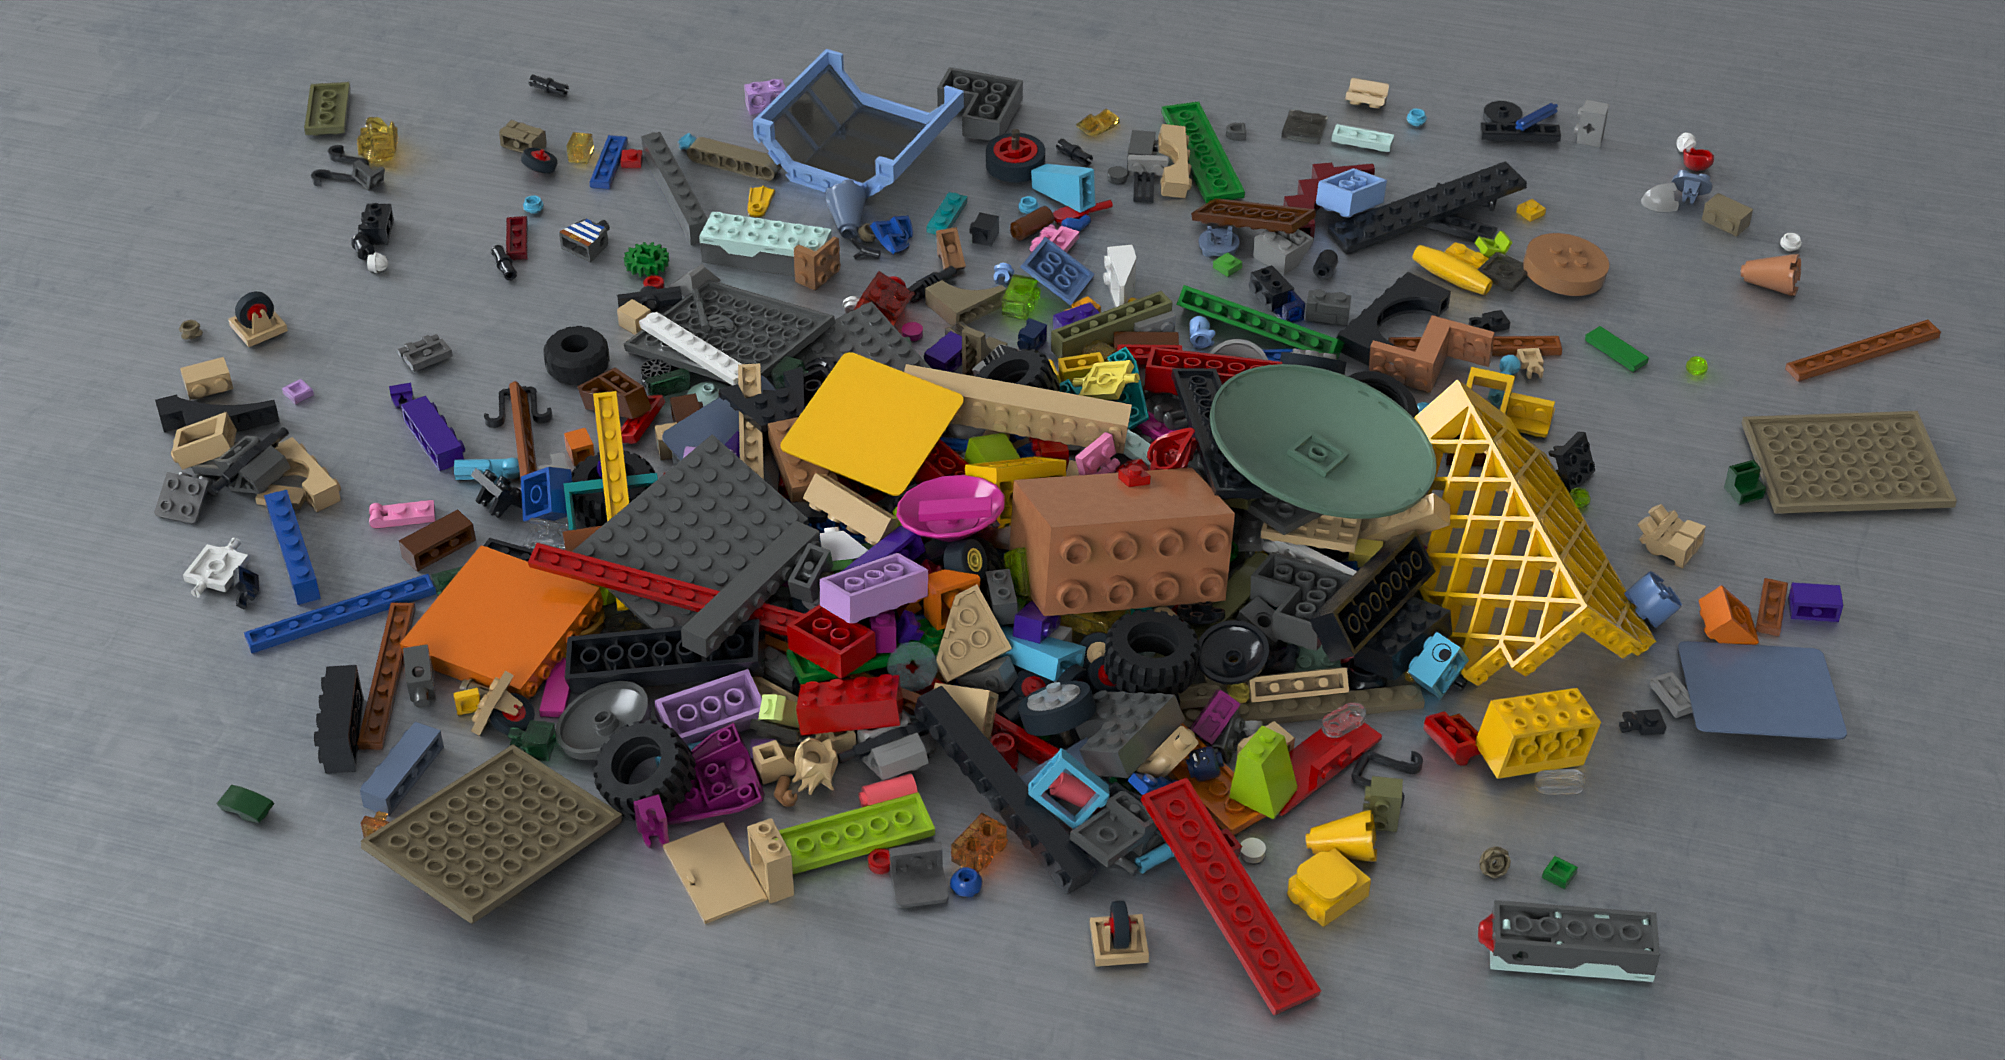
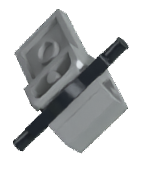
M902 711L900 726L854 730L856 741L859 744L854 745L852 749L837 754L841 764L852 759L858 760L863 758V762L882 780H888L907 771H916L921 766L929 764L926 749L920 737L928 734L930 731L922 722L911 724L910 718Z

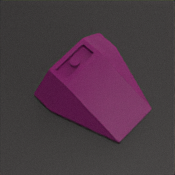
M734 723L710 734L691 750L696 762L694 768L696 770L695 779L691 780L693 786L690 792H686L684 795L686 797L681 804L678 803L674 806L675 810L670 813L665 812L667 825L741 812L764 800L765 793L752 758Z

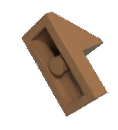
M957 227L936 231L937 255L942 259L943 268L953 266L956 270L965 269L966 265Z

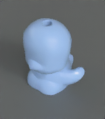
M1203 316L1192 318L1189 323L1190 342L1196 349L1213 346L1214 341L1212 338L1215 336V331L1210 330L1209 321Z

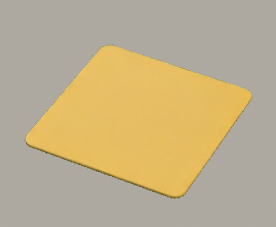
M848 352L841 356L786 434L780 447L787 454L887 494L899 496L904 493L962 406L964 399L960 393L861 355Z

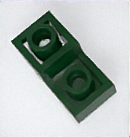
M231 785L216 804L223 811L238 813L243 820L260 823L268 815L269 810L275 803L252 790Z

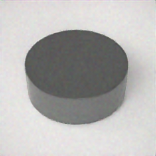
M1114 166L1108 169L1107 178L1112 183L1121 184L1127 180L1128 171L1124 167Z

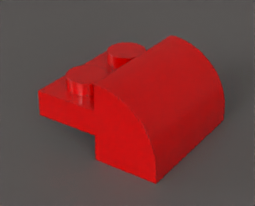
M1443 711L1426 716L1423 725L1424 731L1455 763L1460 766L1467 765L1470 757L1481 754L1475 745L1478 731L1460 713L1449 716Z

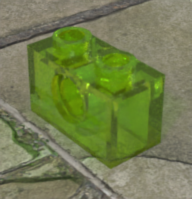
M1013 275L1002 298V316L1027 320L1029 313L1034 311L1035 300H1039L1041 288L1038 287V281L1035 278Z

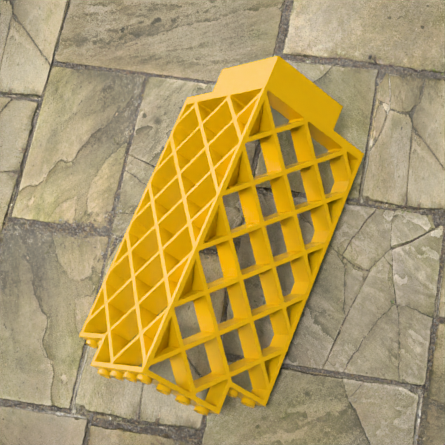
M1458 379L1414 417L1431 442L1436 457L1435 478L1426 496L1431 494L1432 490H1444L1442 499L1450 504V525L1432 531L1426 549L1436 572L1419 588V591L1426 602L1451 610L1452 635L1447 639L1461 647L1469 659L1461 671L1465 679L1479 686L1501 667L1505 666L1507 662H1509L1512 669L1527 677L1581 632H1584L1622 659L1631 653L1639 656L1656 642L1645 621L1635 612V604L1630 602L1625 596V587L1548 456L1519 434L1510 417ZM1461 433L1459 440H1453ZM1484 452L1486 460L1481 476L1468 477L1475 453ZM1443 453H1455L1448 477H1436ZM1505 490L1508 493L1502 516H1489L1496 491ZM1476 491L1469 515H1457L1463 492ZM1465 528L1458 553H1445L1452 529ZM1485 529H1498L1491 555L1478 554ZM1527 529L1531 534L1525 555L1511 556L1518 530ZM1441 566H1454L1447 591H1434ZM1474 567L1486 568L1479 594L1466 593ZM1506 569H1520L1513 595H1499ZM1550 569L1554 575L1548 596L1533 597L1540 570ZM1462 606H1475L1468 633L1455 632ZM1495 607L1509 608L1501 635L1488 634ZM1529 609L1543 610L1536 637H1521ZM1564 611H1574V613L1561 622ZM1484 647H1495L1481 658ZM1518 649L1527 650L1521 656L1517 652Z

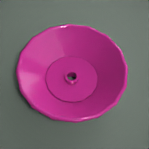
M967 475L942 476L922 482L907 491L898 502L896 517L905 529L919 536L947 542L959 541L968 538L995 522L1004 510L1005 496L997 485L983 478ZM992 496L991 517L919 522L920 501Z

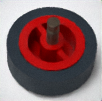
M1013 129L1012 133L1002 134L993 138L986 146V169L993 177L1002 181L1018 183L1032 180L1031 170L1045 164L1044 144L1032 135L1020 133L1018 129Z

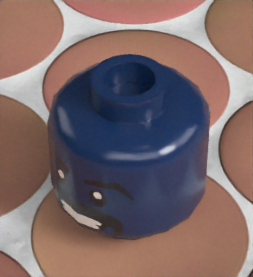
M1211 746L1193 750L1189 753V758L1185 759L1191 779L1195 778L1198 782L1219 777L1221 773L1220 767H1224L1221 753H1215L1214 748Z

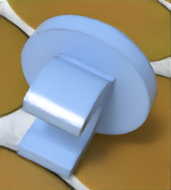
M1007 263L995 265L994 281L998 283L999 278L1003 276L1005 277V285H1009L1010 277L1015 272L1012 266Z

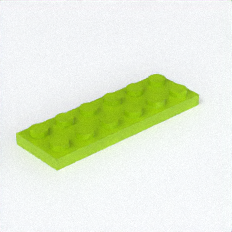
M919 792L778 830L791 853L793 874L866 855L875 849H888L935 836V827Z

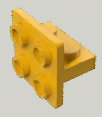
M1511 392L1507 416L1511 418L1518 432L1546 438L1555 412V401Z

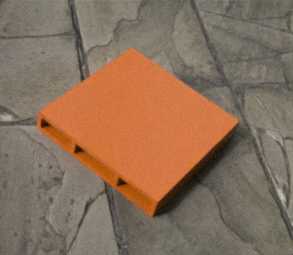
M480 545L400 642V647L403 653V648L428 644L434 671L461 681L471 678L474 679L475 683L488 688L495 677L500 679L503 673L507 671L514 675L507 691L522 695L529 700L536 694L542 682L549 677L554 666L563 659L567 651L568 637L579 636L582 630L588 627L593 616L601 610L604 603L600 587L530 568L527 561Z

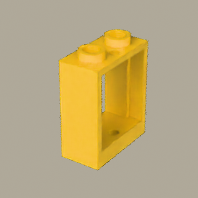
M1471 367L1466 386L1472 389L1473 385H1479L1505 391L1500 411L1507 414L1515 376Z

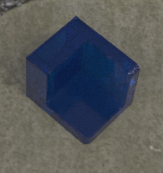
M1294 290L1288 292V303L1274 308L1273 312L1282 320L1296 323L1304 320L1306 303Z

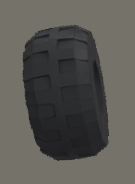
M570 326L562 330L560 329L550 336L543 348L545 367L549 375L557 381L569 385H581L603 374L610 362L607 340L601 333L590 327Z

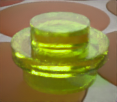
M1699 356L1691 357L1686 363V370L1694 376L1704 375L1708 370L1707 361Z
M1574 488L1569 493L1578 508H1585L1590 504L1591 498L1586 489Z

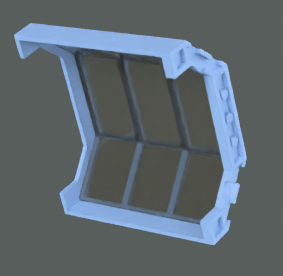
M826 49L753 120L754 138L758 143L762 142L769 150L767 154L776 165L780 164L787 172L786 177L791 182L825 192L826 189L850 179L854 181V184L863 187L866 192V198L881 191L887 185L892 184L964 108V91L945 86V103L928 113L861 92L844 71L843 54Z

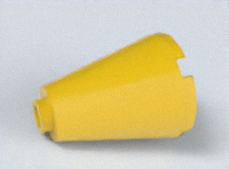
M1365 810L1310 828V833H1306L1307 849H1312L1313 854L1329 852L1335 848L1347 859L1377 862V849L1373 848L1377 839L1372 810Z

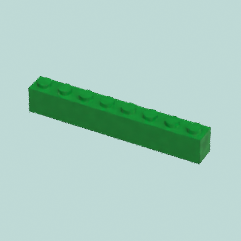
M1183 285L1176 304L1186 310L1293 348L1337 355L1336 359H1339L1344 346V342L1334 337Z

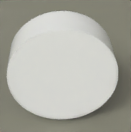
M1247 838L1242 841L1240 857L1245 862L1259 863L1265 858L1266 846L1263 841L1257 838Z

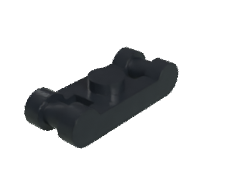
M1289 644L1286 646V649L1271 651L1265 668L1257 676L1293 671L1296 667V659L1299 657L1300 648L1297 645Z

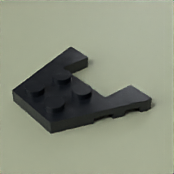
M799 367L783 372V379L788 386L786 388H779L772 392L745 398L739 385L736 384L719 389V397L723 401L727 400L730 403V407L735 411L739 410L744 414V418L761 433L768 431V423L797 418L805 409L803 368Z

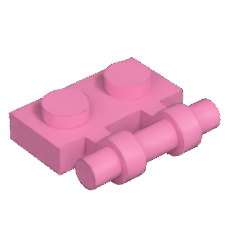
M1049 224L1048 227L1042 229L1040 236L1032 241L1029 249L1033 252L1044 237H1047L1067 253L1079 239V231L1060 226L1056 230L1054 225Z
M1105 432L1075 457L1079 475L1107 474L1116 471L1120 462L1116 458L1110 459L1116 454L1112 434Z

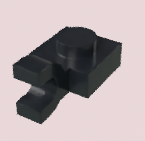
M238 566L233 571L234 588L240 591L236 599V606L245 609L247 607V600L253 601L255 595L259 592V575Z
M1659 709L1636 710L1635 714L1623 712L1624 722L1619 723L1622 733L1639 730L1641 735L1665 734L1667 728Z

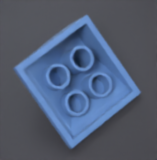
M1044 237L1020 267L1070 306L1095 275L1047 237Z

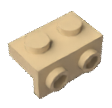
M1352 78L1345 100H1350V103L1354 105L1368 103L1369 107L1380 108V106H1384L1387 102L1389 84Z

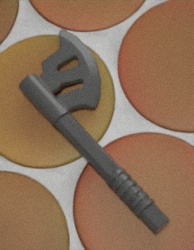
M698 288L693 289V299L702 331L705 333L709 332L710 328L715 330L724 328L733 330V321L727 316L721 314L706 316L701 293Z

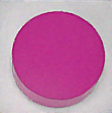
M908 322L902 326V336L910 337V341H917L923 336V327L917 322Z

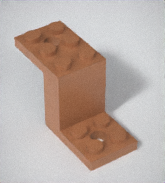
M1432 315L1415 352L1373 340L1370 346L1369 371L1387 374L1405 386L1431 392L1447 356L1489 367L1492 361L1495 332Z

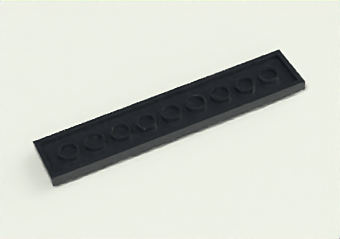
M1505 161L1328 225V233L1348 254L1526 189L1527 181Z
M1172 368L1171 377L1189 428H1194L1195 430L1193 438L1195 437L1197 440L1196 447L1214 494L1218 495L1222 500L1230 498H1242L1245 500L1262 498L1263 490L1248 480L1228 461L1212 434L1210 426L1211 405L1217 391L1222 386L1217 370Z

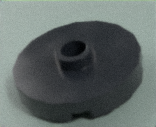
M1508 101L1491 102L1485 106L1483 111V119L1488 123H1516L1517 120L1522 118L1521 108Z

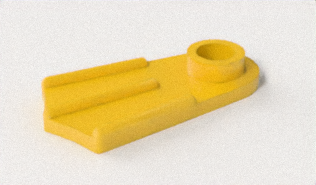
M764 185L757 188L751 187L747 209L748 215L751 217L764 216L774 197L775 189L767 188Z

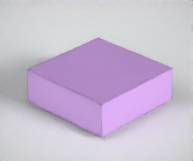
M302 379L282 388L283 394L295 405L314 395L313 389Z

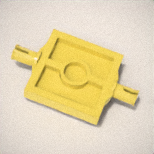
M1131 360L1094 363L1087 376L1084 378H1074L1073 386L1082 387L1079 393L1081 396L1115 400L1120 398L1126 384L1138 383L1140 377L1138 373L1131 374L1134 368Z

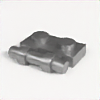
M438 334L426 335L422 337V340L414 343L408 342L404 344V347L397 349L398 355L400 357L403 356L404 361L413 372L453 356L451 348L443 339L439 338Z

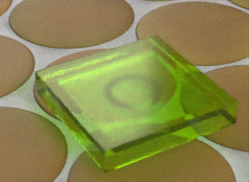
M1025 547L1006 552L1004 554L1005 569H1010L1016 598L1021 599L1030 596Z

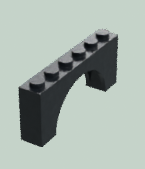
M1407 272L1401 278H1398L1395 284L1387 288L1379 298H1376L1367 309L1365 308L1356 319L1351 320L1344 330L1339 331L1336 339L1344 342L1341 353L1369 366L1370 346L1373 340L1394 345L1386 340L1378 330L1385 321L1398 315L1410 313L1439 317L1449 308L1451 291Z

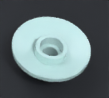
M714 381L702 382L693 386L687 395L696 393L698 402L702 401L704 407L719 398V389L727 386Z

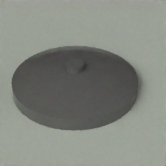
M614 681L598 685L581 694L563 711L556 725V739L568 756L579 760L596 759L597 754L600 755L602 752L600 750L604 742L607 743L610 740L609 736L614 732L618 733L621 731L620 728L625 725L631 726L633 722L640 720L645 723L646 720L650 719L652 711L651 702L644 689L632 682Z

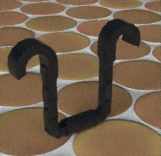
M333 145L328 149L331 161L354 163L360 159L364 164L370 165L366 158L341 155L344 153L343 145ZM319 169L311 173L312 183L315 186H321L320 178L356 181L350 174L330 172V170Z
M521 386L527 394H531L533 420L540 424L549 422L552 419L551 407L547 408L546 413L538 414L537 390L532 386ZM510 388L502 389L498 392L499 416L497 418H490L489 414L484 413L486 426L497 428L504 424V396H510Z
M1372 751L1364 752L1356 763L1351 777L1354 783L1365 787L1371 786V780L1360 777L1369 759L1397 768L1399 771L1407 774H1416L1422 770L1423 757L1418 752L1411 751L1410 759L1412 762H1415V764H1411L1402 760L1397 761ZM1402 792L1401 808L1403 807L1404 798H1405L1403 792Z

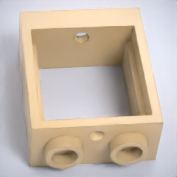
M225 412L177 429L175 439L173 440L171 456L173 461L178 463L182 470L220 457L234 446L237 430L228 413Z
M772 818L747 826L751 868L768 897L769 903L771 904L794 896L791 853Z

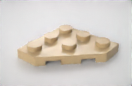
M977 584L955 595L935 660L946 683L1012 649Z

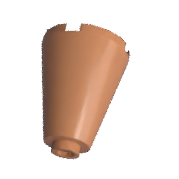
M1800 254L1746 261L1745 265L1741 266L1740 275L1744 277L1745 282L1789 296H1795L1799 288L1795 287L1797 281H1800L1801 277Z

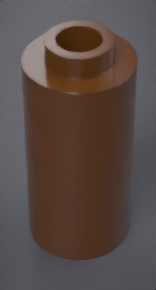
M1042 206L1010 224V233L1013 238L1022 241L1044 227H1048L1049 224H1053L1054 215L1050 208Z

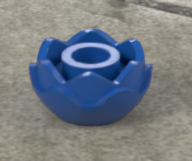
M961 868L952 875L950 887L958 896L973 897L980 892L983 880L975 869Z

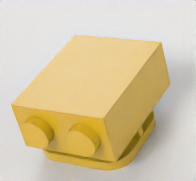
M1333 848L1329 852L1315 854L1298 866L1297 873L1289 878L1287 896L1294 904L1299 905L1307 912L1312 920H1316L1321 926L1325 927L1369 896L1371 879Z

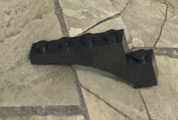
M177 394L155 400L164 432L177 430L225 412L228 413L237 430L236 432L280 422L275 400L243 405H215L182 399Z

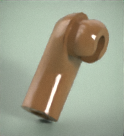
M782 775L778 779L774 797L783 806L792 807L795 805L798 796L796 792L792 794V790H788L791 779L788 776Z

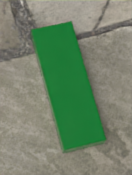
M1601 326L1585 335V341L1632 372L1648 363L1649 357Z

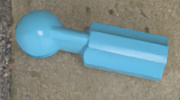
M1514 355L1504 356L1500 360L1499 367L1501 372L1499 373L1517 374L1521 366L1520 360ZM1490 389L1488 399L1492 405L1500 406L1502 404L1505 391Z
M517 458L460 459L454 461L455 480H473L474 478L471 474L475 468L482 471L488 469L498 476L497 478L500 475L512 480L520 477Z

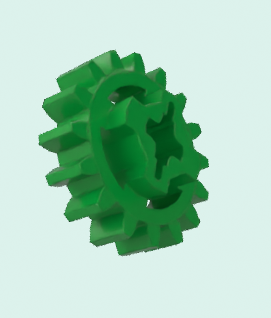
M643 242L641 245L635 244V248L629 247V252L624 253V265L627 271L632 272V275L639 273V277H642L644 274H647L649 277L652 274L658 275V271L664 272L665 267H669V252H667V248H662L661 244L655 246L654 242H651L650 245Z

